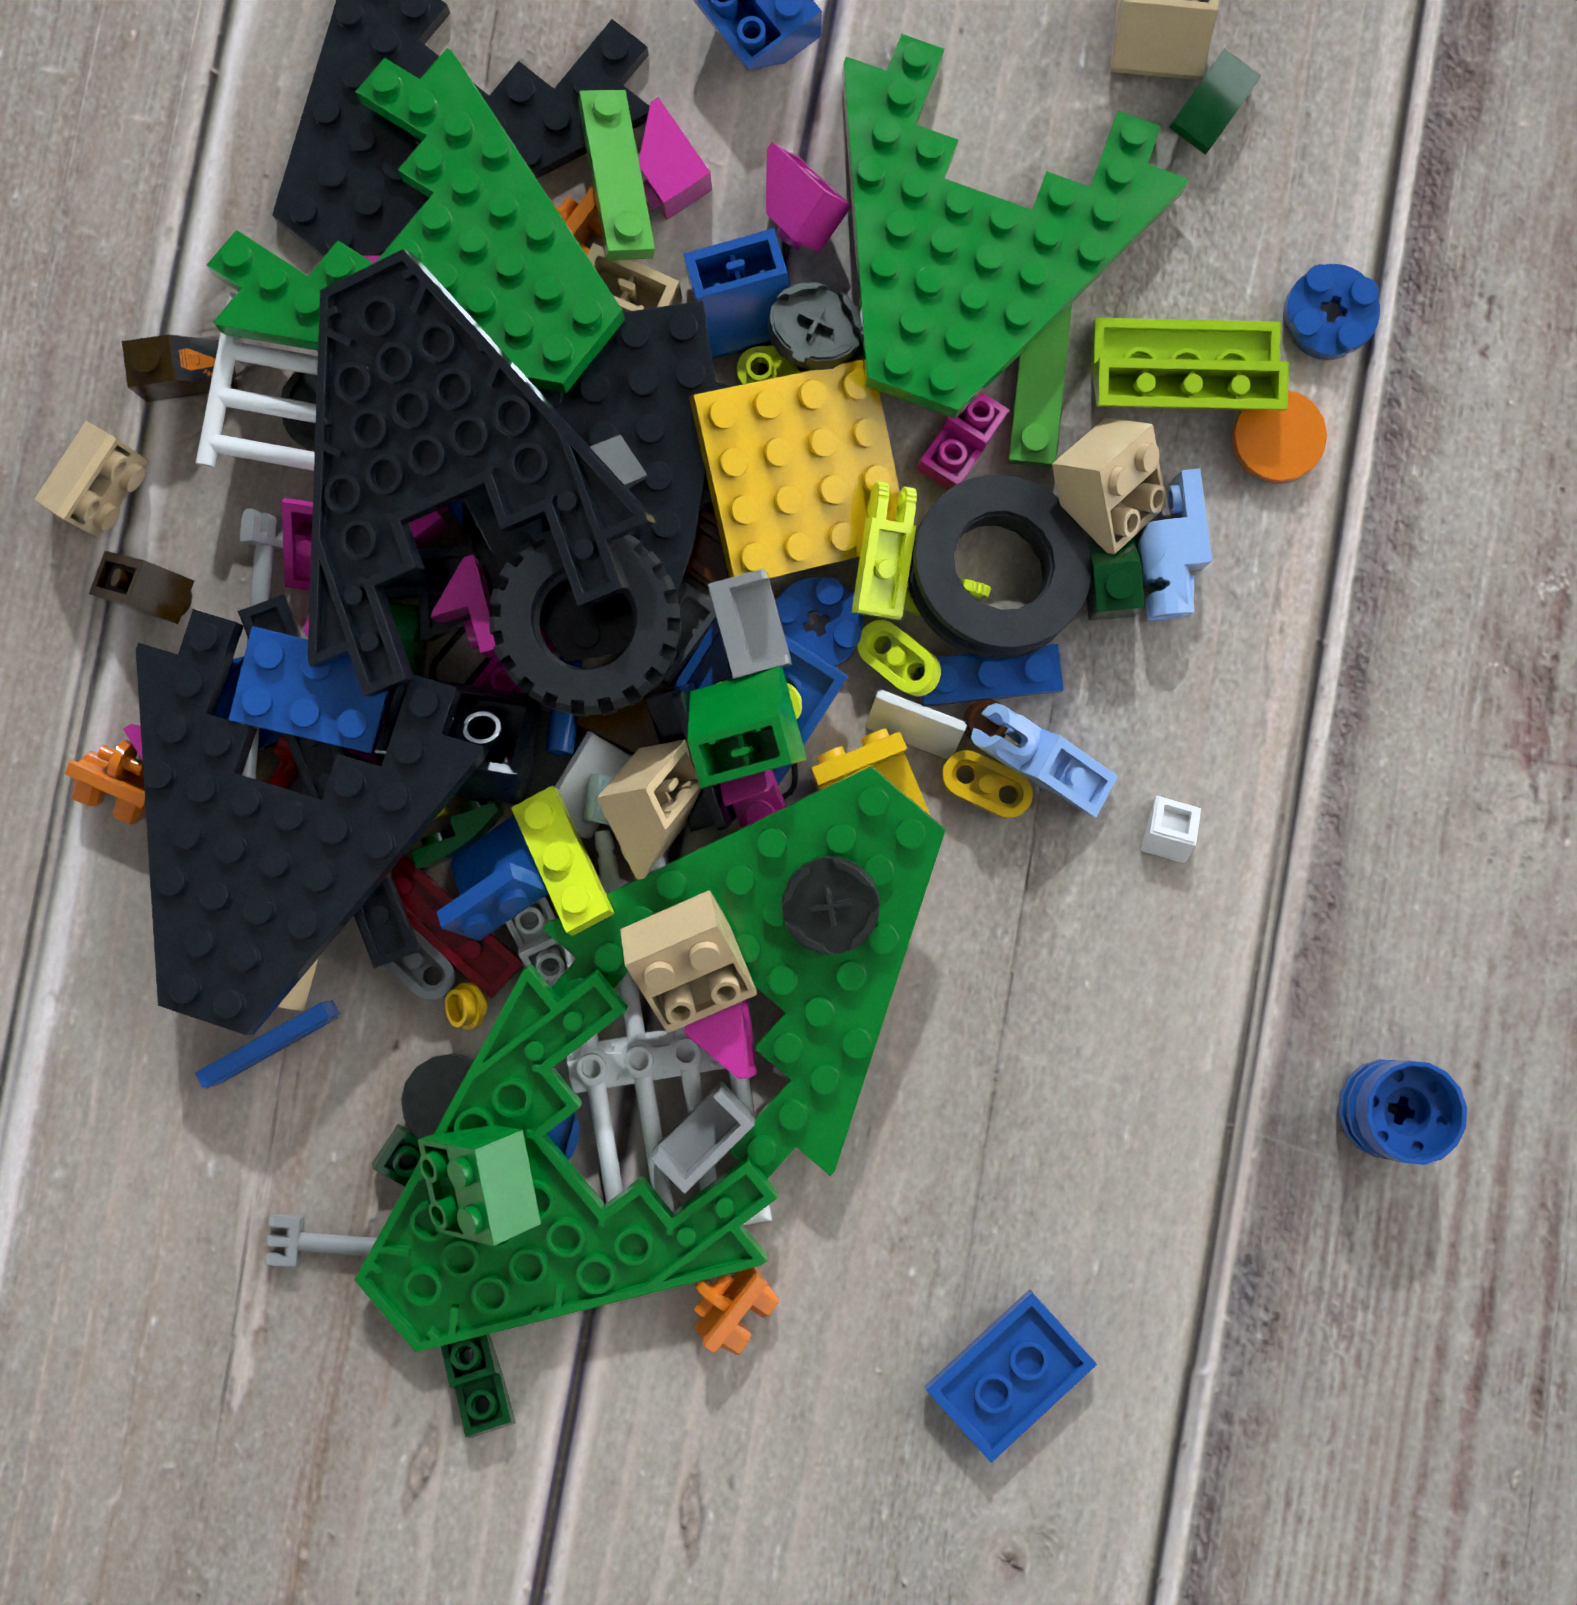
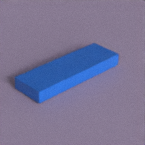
M333 1000L321 1002L197 1071L195 1075L202 1088L206 1087L207 1089L220 1085L338 1019V1016L341 1014Z

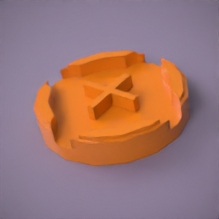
M1288 390V409L1286 411L1241 410L1233 426L1231 442L1234 456L1244 471L1253 477L1257 476L1260 479L1266 480L1265 482L1282 484L1296 481L1315 467L1324 454L1328 435L1324 417L1316 405L1302 394Z

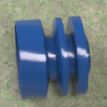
M1378 1059L1361 1065L1347 1077L1339 1094L1338 1116L1346 1136L1356 1148L1376 1158L1426 1165L1443 1159L1458 1146L1466 1129L1467 1105L1460 1086L1448 1072L1427 1062ZM1389 1103L1398 1108L1396 1116L1387 1112Z

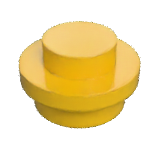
M467 982L461 983L455 989L450 990L445 998V1012L449 1022L453 1026L461 1027L465 1030H473L481 1026L488 1006L486 997L474 983Z

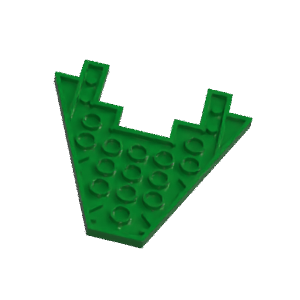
M901 34L887 71L847 56L845 57L842 69L865 386L956 418L1182 195L1188 178L1148 164L1161 128L1160 125L1117 111L1091 185L1087 186L1046 171L1033 209L945 179L959 140L917 125L940 67L944 48Z
M446 48L421 79L384 58L355 92L361 104L422 140L401 165L398 172L403 182L423 193L429 199L376 262L402 249L413 253L536 388L567 393L625 321L622 308L454 52ZM236 230L206 264L213 276L238 291L213 323L221 333L227 336L318 351L320 290L374 263L342 242L337 241L307 276Z
M870 765L649 872L644 879H635L606 893L615 914L574 936L566 933L559 917L550 920L542 929L576 958L551 988L560 998L598 969L614 989L629 972L625 966L620 929L710 890L730 924L754 986L784 1011L757 1042L754 1049L789 1078L755 1117V1125L729 1152L739 1161L748 1156L750 1161L757 1165L768 1179L797 1147L831 1176L838 1164L946 830L876 768ZM821 856H842L858 863L873 878L879 893V918L872 934L858 948L848 952L821 955L802 947L789 934L782 915V895L790 876L804 863Z
M531 963L527 965L434 1133L436 1135L490 1125L523 1130L541 1224L495 1246L436 1232L435 1225L432 1223L429 1215L430 1198L426 1179L421 1173L418 1162L354 1279L415 1353L762 1266L767 1262L768 1254L743 1224L778 1199V1191L757 1165L750 1161L748 1156L672 1212L643 1176L605 1204L547 1134L578 1110L582 1104L580 1098L554 1066L620 1017L628 1008L598 969L559 998Z

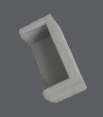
M765 569L708 584L733 679L777 666L785 667L792 665L769 576Z
M721 1081L653 1148L651 1160L685 1194L755 1125V1114Z

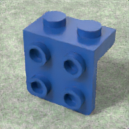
M514 815L454 856L451 868L460 896L437 911V915L442 929L480 941L549 894Z

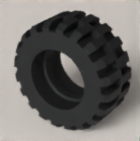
M551 529L542 532V539L532 545L527 541L517 550L520 555L512 564L506 562L499 574L502 577L499 588H493L490 604L493 606V615L489 618L490 634L494 637L496 646L493 648L499 662L504 665L508 672L507 675L512 681L526 692L528 696L558 712L585 717L598 714L604 716L617 713V710L626 706L635 705L643 700L642 697L650 690H655L664 679V674L669 666H672L677 654V645L681 635L680 607L676 589L670 575L663 568L659 558L653 551L649 552L645 549L640 540L630 534L615 540L614 544L630 589L623 593L629 600L633 612L631 637L624 650L606 664L591 668L569 665L558 659L549 650L541 632V611L547 597L559 584L568 580Z

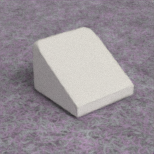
M1156 796L1153 801L1141 850L1145 853L1185 863L1196 846L1201 808Z

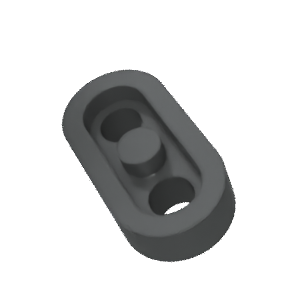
M413 928L421 951L384 966L417 997L424 1000L443 998L456 985L457 969ZM431 967H436L441 971L442 978L437 985H433L427 980V971Z

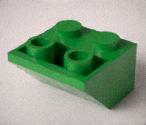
M782 666L690 691L687 741L700 788L807 760Z
M490 1125L430 1135L418 1139L421 1154L419 1166L423 1177L426 1179L430 1198L429 1215L432 1223L435 1225L436 1232L495 1246L541 1224L523 1130Z

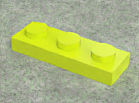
M552 785L511 807L566 933L574 936L615 914L560 791Z

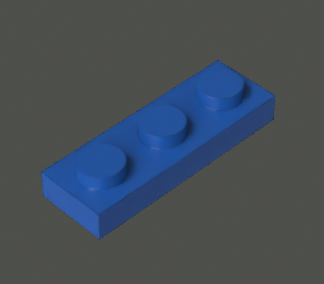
M1058 644L1045 645L1033 653L1011 659H988L971 654L936 657L941 666L939 683L933 691L921 697L922 705L930 707L975 702L981 699L993 700L1062 692L1064 689ZM924 666L918 668L919 679L924 675Z

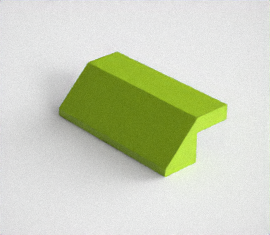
M1095 318L1092 321L1091 371L1097 407L1286 411L1288 409L1289 362L1280 361L1281 322Z

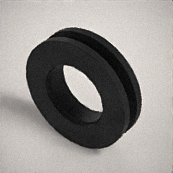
M999 474L984 475L965 480L953 486L931 506L915 533L908 586L913 602L921 617L945 642L977 657L1011 659L1033 653L1044 647L1078 614L1084 604L1091 583V553L1083 528L1060 505L1059 498L1052 492L1020 477ZM981 526H999L1016 532L1032 546L1041 563L1043 580L1036 599L1019 609L1001 610L981 603L966 591L956 573L954 561L956 546L962 535Z

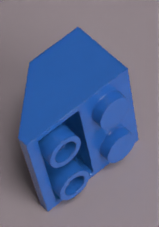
M693 0L747 70L785 64L821 37L822 11L814 0Z
M772 228L684 253L686 273L694 301L703 300L712 360L771 343L767 330L771 307L775 303L777 296L784 289L790 287L788 273L775 229Z

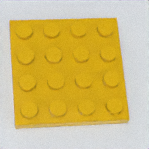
M863 360L840 364L833 369L810 370L700 393L689 397L729 578L760 569H765L769 578L860 557L866 518H869L868 504L871 490L877 481L886 482L890 486L886 520L896 522L895 512L900 494L880 392L865 386Z

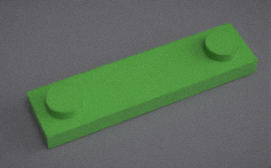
M626 90L579 91L578 105L606 261L653 259L655 246Z
M1072 304L1019 355L1007 463L1053 468L1052 463L1056 461Z

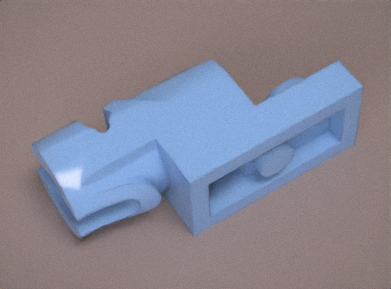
M1200 468L1181 470L1172 481L1173 485L1168 486V508L1171 514L1176 513L1177 518L1149 522L1140 534L1138 549L1143 584L1145 586L1153 585L1161 590L1155 591L1145 598L1148 621L1178 619L1195 613L1193 603L1195 575H1190L1189 571L1203 570L1212 562Z
M995 703L987 706L981 714L993 723L1008 728L1005 735L1017 742L1019 746L1013 745L998 735L990 737L976 728H973L971 734L974 745L996 758L1008 768L1026 777L1038 787L1057 794L1083 813L1097 817L1118 776L1061 735L1041 729L1024 716L1014 713L1004 705Z

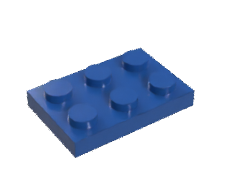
M252 626L228 720L374 755L390 690L374 697H364L350 655L322 667H310L308 663V639Z
M1029 1289L925 1385V1388L992 1463L1097 1366V1363L1033 1291Z

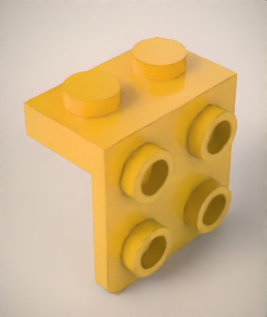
M886 728L873 732L860 739L863 747L845 753L843 746L834 748L818 755L816 758L819 764L811 767V774L817 789L820 790L872 765L930 815L905 755L907 747L900 731L890 736Z

